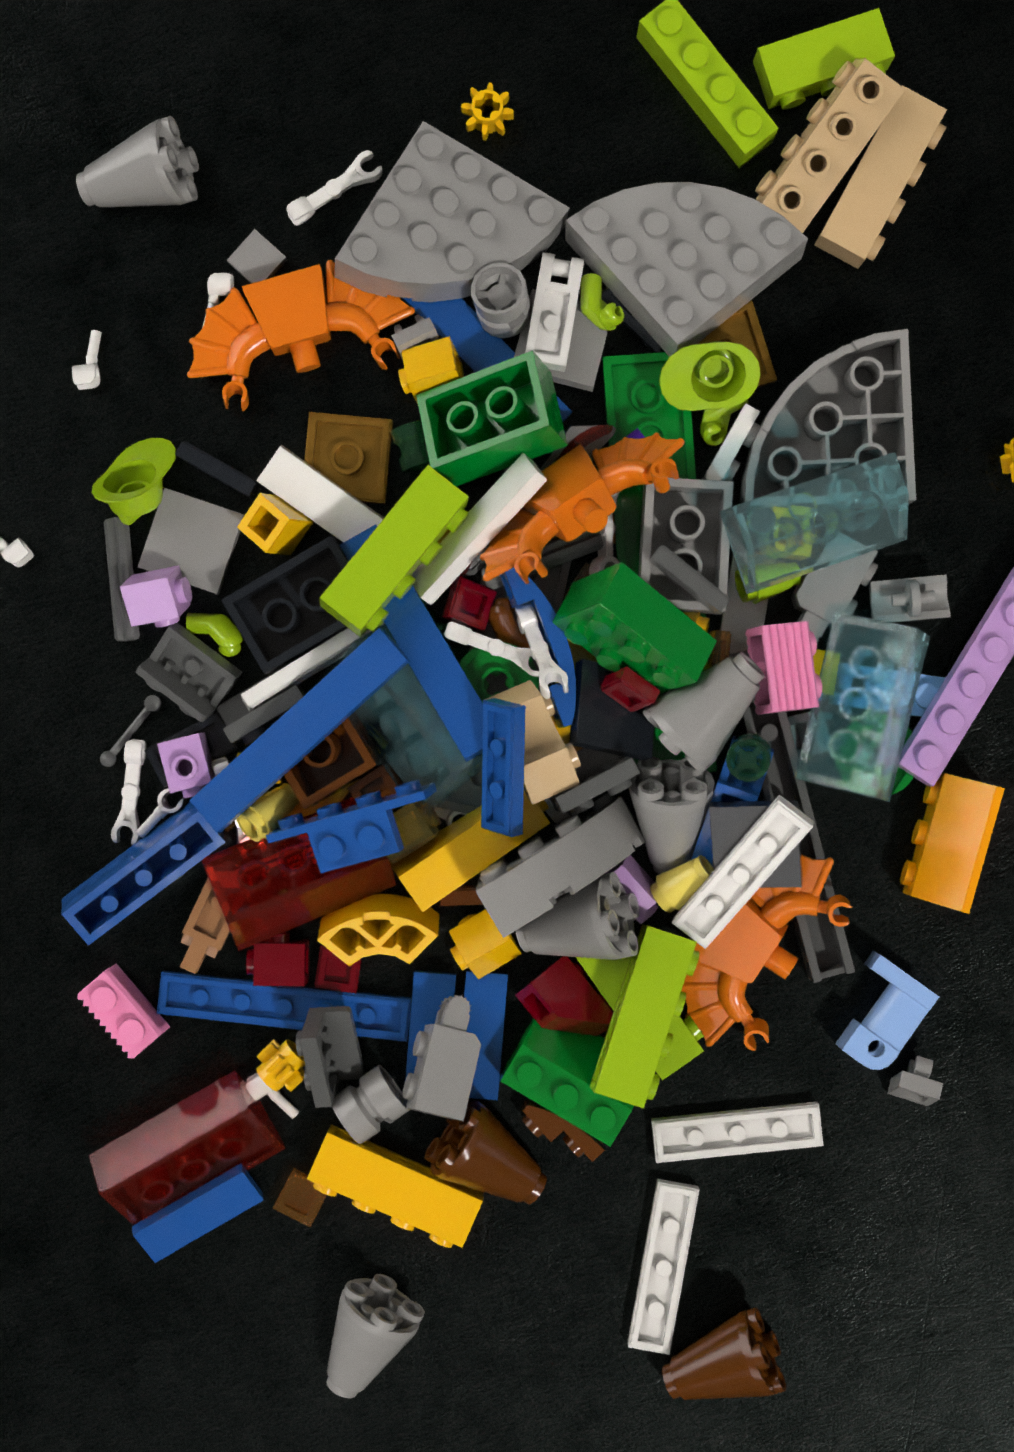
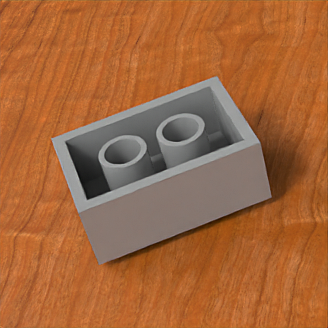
M668 478L670 489L666 493L657 492L654 483L643 485L638 576L682 612L714 614L648 560L661 545H665L727 595L733 481L682 478L675 480ZM725 606V608L721 611V613H719L720 615H721L722 613L726 612V606Z

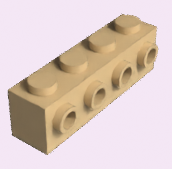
M866 58L855 59L853 63L847 61L839 69L832 81L836 85L827 100L820 98L806 118L810 124L801 136L795 134L788 141L781 152V156L785 158L775 173L771 170L768 171L755 189V192L759 194L756 198L757 201L784 216L801 233L810 224L905 91L902 86Z
M903 85L904 93L878 127L814 244L859 269L866 258L873 261L886 239L879 235L885 222L888 221L894 224L906 203L905 200L899 198L906 184L912 187L915 186L926 166L924 162L920 161L926 147L934 150L946 130V126L940 122L947 109Z

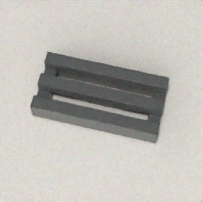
M661 545L648 560L715 615L721 613L729 603L730 597L665 545Z

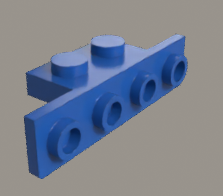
M413 780L396 786V793L381 797L380 791H375L355 798L357 805L342 808L341 802L332 803L316 810L318 816L307 819L303 818L302 813L290 815L278 820L279 827L267 834L266 838L268 843L307 833L320 874L394 854L403 850L404 845L392 809L425 800L437 792L435 783L421 786L419 780Z

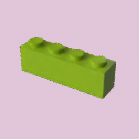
M665 0L639 21L638 41L739 168L773 143L779 128L678 0Z
M427 465L319 598L320 606L360 638L367 629L374 633L389 614L384 609L394 596L402 599L416 581L411 575L421 562L428 566L443 547L438 541L446 531L450 530L452 533H455L468 517L469 513L465 508L467 507L469 496Z
M642 924L637 937L638 953L635 956H631L589 1088L594 1093L644 1109L646 1100H653L657 1092L660 1075L655 1074L660 1057L666 1059L670 1051L673 1034L668 1033L673 1016L679 1017L683 1010L686 993L681 990L686 975L692 976L695 972L699 960V951L694 950L696 941Z
M631 956L616 960L576 957L614 1011ZM690 1015L684 1020L681 1016H673L668 1031V1033L673 1034L672 1045L666 1059L660 1057L656 1072L660 1075L662 1081L704 1052L698 1042L704 1035Z

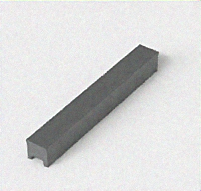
M747 650L740 651L746 654L748 657L750 656ZM740 652L723 656V658L726 659L729 656L735 658ZM754 697L740 720L744 739L774 749L759 794L761 801H774L781 795L786 800H798L799 810L814 821L813 828L801 840V854L813 859H825L787 713L778 712L757 715ZM828 875L820 894L823 901H827L835 895L830 875ZM838 907L833 911V914L840 915ZM818 913L817 916L798 915L793 918L809 980L811 979L816 983L822 981L823 978L855 972L844 927L835 926L830 922L828 915Z

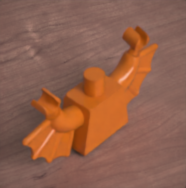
M332 260L326 262V287L320 264L242 286L255 317L239 290L233 287L222 303L205 310L204 326L195 337L190 338L189 342L193 346L194 360L190 370L187 372V376L189 378L228 374L232 378L231 382L227 383L222 390L224 405L228 409L229 398L232 395L238 394L242 396L241 408L242 411H245L249 405V397L244 385V379L248 378L253 359L271 348L275 356L291 352L297 373L314 370L321 366L315 345L331 340V331H351L364 344L369 343L372 346L371 353L378 366L387 370L386 364L381 359V354L390 350L395 353L398 359H400V354L391 339L381 338L378 334L380 330L413 315L415 309L404 303L399 297L387 295L386 298L367 293L336 279L335 263Z
M654 433L641 439L624 437L621 441L610 447L599 450L594 449L592 451L597 469L584 447L580 444L541 471L547 478L546 482L523 506L525 510L520 509L494 537L485 552L480 555V559L486 563L483 580L490 581L513 567L525 584L529 583L528 575L534 569L544 578L548 575V570L542 563L541 556L546 544L554 536L569 542L586 531L597 533L605 528L608 516L617 507L611 495L632 486L650 485L654 483L657 492L666 493L670 489L668 478L675 480L679 478L676 463L669 459V457L684 445V439H665L660 437L659 433Z
M801 854L802 887L759 888L706 949L696 943L694 950L699 951V960L692 976L686 975L681 991L686 993L687 1014L685 1018L689 1015L702 1031L706 1046H712L735 1022H741L744 1026V1044L749 1050H756V1040L752 1034L762 1035L765 1041L769 1043V1026L767 1022L761 1018H753L751 1015L753 1010L745 997L747 984L753 983L763 966L783 979L788 977L799 958L778 944L788 928L787 923L795 916H817L818 913L827 914L830 922L835 926L844 927L850 923L848 917L833 914L837 907L852 908L850 901L845 896L834 895L827 901L821 900L820 894L833 866V858L813 859Z

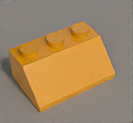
M946 773L940 775L934 787L926 785L923 803L928 805L924 819H918L913 830L911 842L916 844L912 861L906 860L901 872L900 884L905 885L904 894L957 911L970 913L1005 788Z

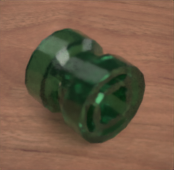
M421 420L401 425L390 431L393 443L400 448L402 454L399 462L403 473L424 469L427 465L430 466Z

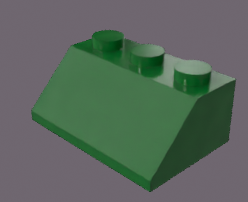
M533 1018L501 1071L500 1081L609 1147L613 1144L634 1108V1105L594 1093L589 1088L605 1040L601 1035L592 1036L544 1029Z

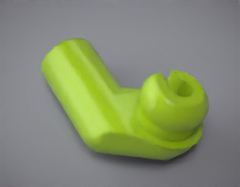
M592 273L583 275L581 277L580 310L582 314L600 330H614L617 325L623 322V309L621 306L616 307V304L613 302L606 304L601 299V276Z
M748 399L737 406L704 410L700 433L708 445L717 446L724 442L731 414L742 409L745 403L749 405Z
M187 613L186 629L192 634H210L219 645V652L223 656L233 657L239 654L241 651L240 643L243 641V638L238 628L226 615Z

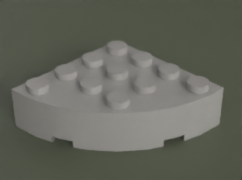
M423 121L335 258V278L364 292L386 298L387 295H391L394 297L412 298V301L438 302L471 296V284L474 276L481 268L491 263L503 262L513 265L521 271L542 256V253L547 251L564 229L570 208ZM498 269L488 271L484 275L493 276L497 273Z
M693 182L653 183L624 189L594 201L566 220L565 241L581 259H584V262L595 274L601 276L602 282L613 292L615 297L645 328L669 357L680 348L698 344L800 261L808 240L784 216L759 201L726 188Z
M908 329L875 333L842 346L815 361L789 384L762 420L760 429L748 450L741 478L739 514L763 513L771 507L807 511L907 506L916 501Z
M608 793L593 801V811L581 818L578 815H569L554 825L557 832L543 840L540 834L518 846L519 855L506 861L503 856L481 871L476 893L503 938L552 909L553 905L557 903L556 898L568 892L573 895L631 855L635 851L633 845L638 847L645 842L637 817L622 793L616 797L614 795L609 796Z

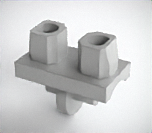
M947 574L872 581L868 584L872 625L951 617L947 597Z

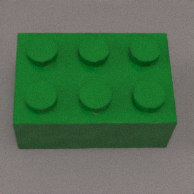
M533 350L416 395L430 467L456 487L510 467L522 453L533 459L568 446L552 374Z
M622 562L574 581L552 621L553 624L564 632L565 637L569 641L581 645L595 656L597 662L602 667L616 672L627 666L659 689V694L696 683L717 642L716 639Z

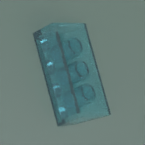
M893 452L719 511L746 594L907 540L909 493L896 453Z
M835 612L819 676L822 682V694L818 699L819 707L811 708L795 779L890 802L930 636L916 627Z
M386 625L380 626L379 628L383 629L396 644ZM369 632L355 640L340 663L373 633ZM409 664L403 667L355 711L376 748L404 783L413 780H419L421 786L435 783L437 792L427 799L419 801L427 813L434 810L482 769L483 753L467 762L464 760Z

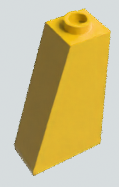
M524 791L523 834L509 837L481 828V805L388 863L420 910L424 912L549 825L550 822L543 813L549 807L545 800L532 805Z

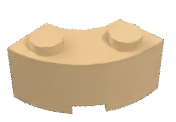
M531 680L487 698H497L526 706L524 791L532 805L580 784L575 771L576 768L581 766L579 757L571 742L564 744L552 721L551 716L555 715L556 711L551 698L545 699Z

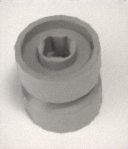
M503 262L491 263L481 268L474 276L471 284V297L482 328L491 336L498 338H510L520 334L529 325L532 316L528 289L521 271L513 265ZM498 269L497 273L493 276L484 275L488 271Z
M377 1065L360 1077V1086L358 1088L349 1085L336 1094L332 1108L349 1135L358 1144L364 1143L380 1132V1123L382 1121L391 1124L410 1110L406 1109L407 1100L403 1098L402 1091L381 1065Z

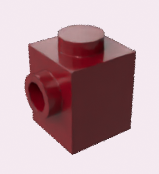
M266 932L265 939L257 940L254 943V949H248L246 971L247 975H254L253 986H305L309 982V940L290 939V932Z

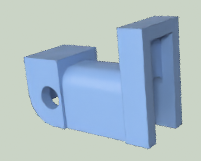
M873 950L864 962V965L890 983L862 1023L853 1018L835 1044L863 1066L873 1070H881L894 1062L939 996ZM877 1040L876 1048L868 1050L869 1044Z

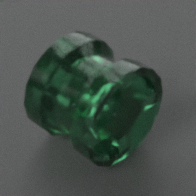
M753 733L742 734L730 745L726 757L727 768L738 780L746 782L756 781L763 777L769 768L772 758L771 747L767 740L760 735Z

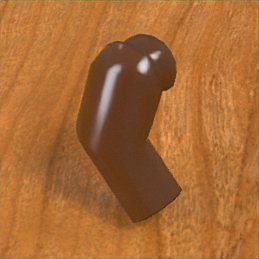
M505 597L496 599L493 606L490 607L488 619L496 638L500 639L503 643H510L519 648H530L525 634H521L514 615L515 608L512 609L509 599Z

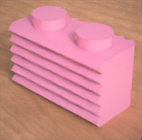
M809 622L763 625L747 629L745 635L747 637L746 643L749 646L747 650L750 655L749 658L756 663L765 675L759 682L760 689L755 695L756 714L761 715L819 707L818 699L822 694V682L819 675L815 673L813 656L817 650V641L814 633L809 629Z
M117 964L107 968L78 993V1000H84L83 1006H89V1013H95L94 1019H100V1026H106L105 1032H111V1039H117L116 1045H122V1052H128L127 1058H135L170 1028L169 1024L160 1014H157V1010Z

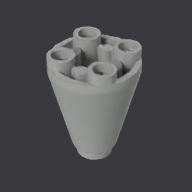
M168 116L148 124L87 165L83 172L77 174L76 184L82 200L88 206L182 205L195 201L198 198L193 173L199 170V164L193 148L190 146L184 147L175 119L172 116Z
M740 652L735 658L729 656L701 672L696 683L670 690L657 697L655 703L648 705L642 713L653 726L663 731L658 738L671 753L678 755L683 751L688 762L697 771L703 773L719 756L760 689L759 682L765 675L752 659L743 652Z
M652 757L645 761L638 760L637 768L640 773L630 778L632 785L629 787V793L645 841L649 860L653 864L654 871L658 874L691 860L715 790V781L711 773L707 770L700 773L686 758L682 760H660L659 758Z
M615 872L606 873L575 894L571 895L568 892L556 898L557 903L553 905L552 909L516 930L518 943L525 952L532 951L535 954L608 960L635 956L638 953L634 919L639 917V904L634 893L626 894Z
M376 1274L373 1279L358 1278L350 1280L346 1283L340 1296L326 1382L332 1392L343 1398H354L358 1392L364 1390L416 1334L425 1311L423 1307L411 1301L410 1298L396 1289V1282L387 1275Z

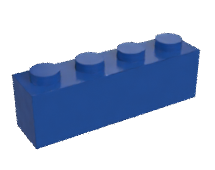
M189 802L149 832L144 838H141L62 898L61 914L89 946L225 843L223 831L216 833L195 806Z

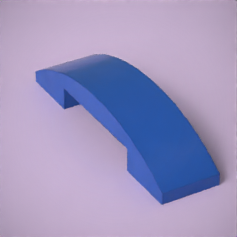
M513 567L500 575L512 609L525 603L532 604L537 616L539 630L543 640L548 644L551 659L568 676V693H564L563 686L560 683L548 686L550 698L556 714L553 715L558 728H564L573 724L576 705V677L569 643L564 635V631L552 623L556 613L542 591L529 577V583L525 584Z

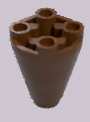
M471 1101L467 1104L464 1121L447 1119L449 1124L440 1138L436 1137L433 1139L425 1152L424 1158L431 1163L430 1169L437 1178L514 1202L524 1201L527 1204H532L541 1195L546 1185L547 1176L541 1172L540 1166L491 1111L479 1101Z
M757 1307L739 1312L672 1357L670 1363L662 1367L666 1389L673 1399L682 1397L684 1400L764 1397L786 1391L783 1373L776 1365L775 1357L781 1355L777 1337L772 1330L765 1332L764 1322Z

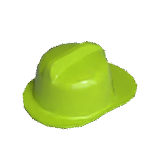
M712 341L689 345L673 353L662 367L659 382L661 393L670 405L679 410L696 411L740 405L749 399L758 387L761 373L759 361L747 347L739 343Z
M149 438L129 446L93 484V496L99 501L108 503L111 510L118 515L123 524L131 525L140 516L150 513L161 504L163 498L162 478L176 459V448L171 441L164 438Z

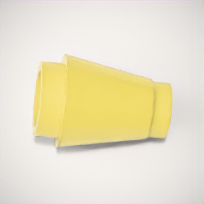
M283 783L256 800L237 818V823L247 837L255 842H259L263 838L267 839L266 835L279 827L277 821L287 817L300 801L291 786Z
M700 855L695 859L657 875L656 882L650 886L651 893L664 911L668 913L674 910L679 911L710 876L714 868L704 856Z

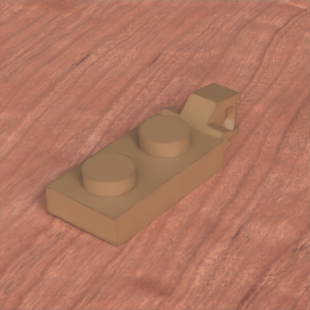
M218 856L211 871H234L243 866ZM247 869L238 873L243 884L239 888L213 887L208 876L182 931L184 935L180 943L189 946L180 965L181 968L196 974L206 955L216 958L218 952L222 950L250 891L243 874L252 870ZM254 874V875L250 876V879H251V881H252V884H253V882H254V880H255L257 874Z

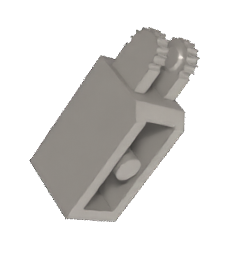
M834 527L825 533L801 578V583L797 585L791 596L794 609L802 612L797 622L808 621L809 629L814 633L817 642L827 627H837L840 621L844 624L848 622L858 604L856 600L852 599L860 584L865 587L869 584L878 567V564L873 562L878 551Z
M455 995L454 997L444 998V1001H441V1005H439L440 1010L437 1011L435 1024H427L424 1031L417 1033L413 1046V1056H417L414 1074L409 1073L407 1075L403 1088V1098L407 1099L406 1109L451 1120L464 1121L481 1048V1043L476 1034L466 1032L470 1018L469 1012L471 1011L470 1001H467L466 997L463 998L462 995L459 997Z

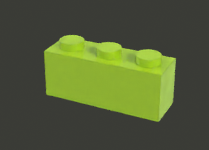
M877 8L759 47L753 63L768 109L781 105V108L786 110L806 101L805 97L821 92L822 96H829L836 87L832 83L835 75L847 61L853 63L855 59L866 58L886 74V70H888L895 54L880 9Z

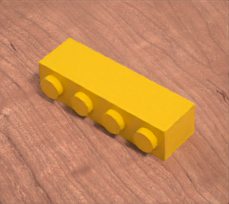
M332 1124L307 1177V1180L314 1182L313 1187L319 1192L333 1197L337 1193L353 1199L352 1205L371 1214L378 1210L391 1216L390 1221L396 1226L409 1231H413L414 1227L430 1233L429 1238L433 1242L447 1248H452L453 1244L463 1248L482 1205L484 1192L439 1179L432 1174L429 1167L368 1140L358 1144L347 1131Z

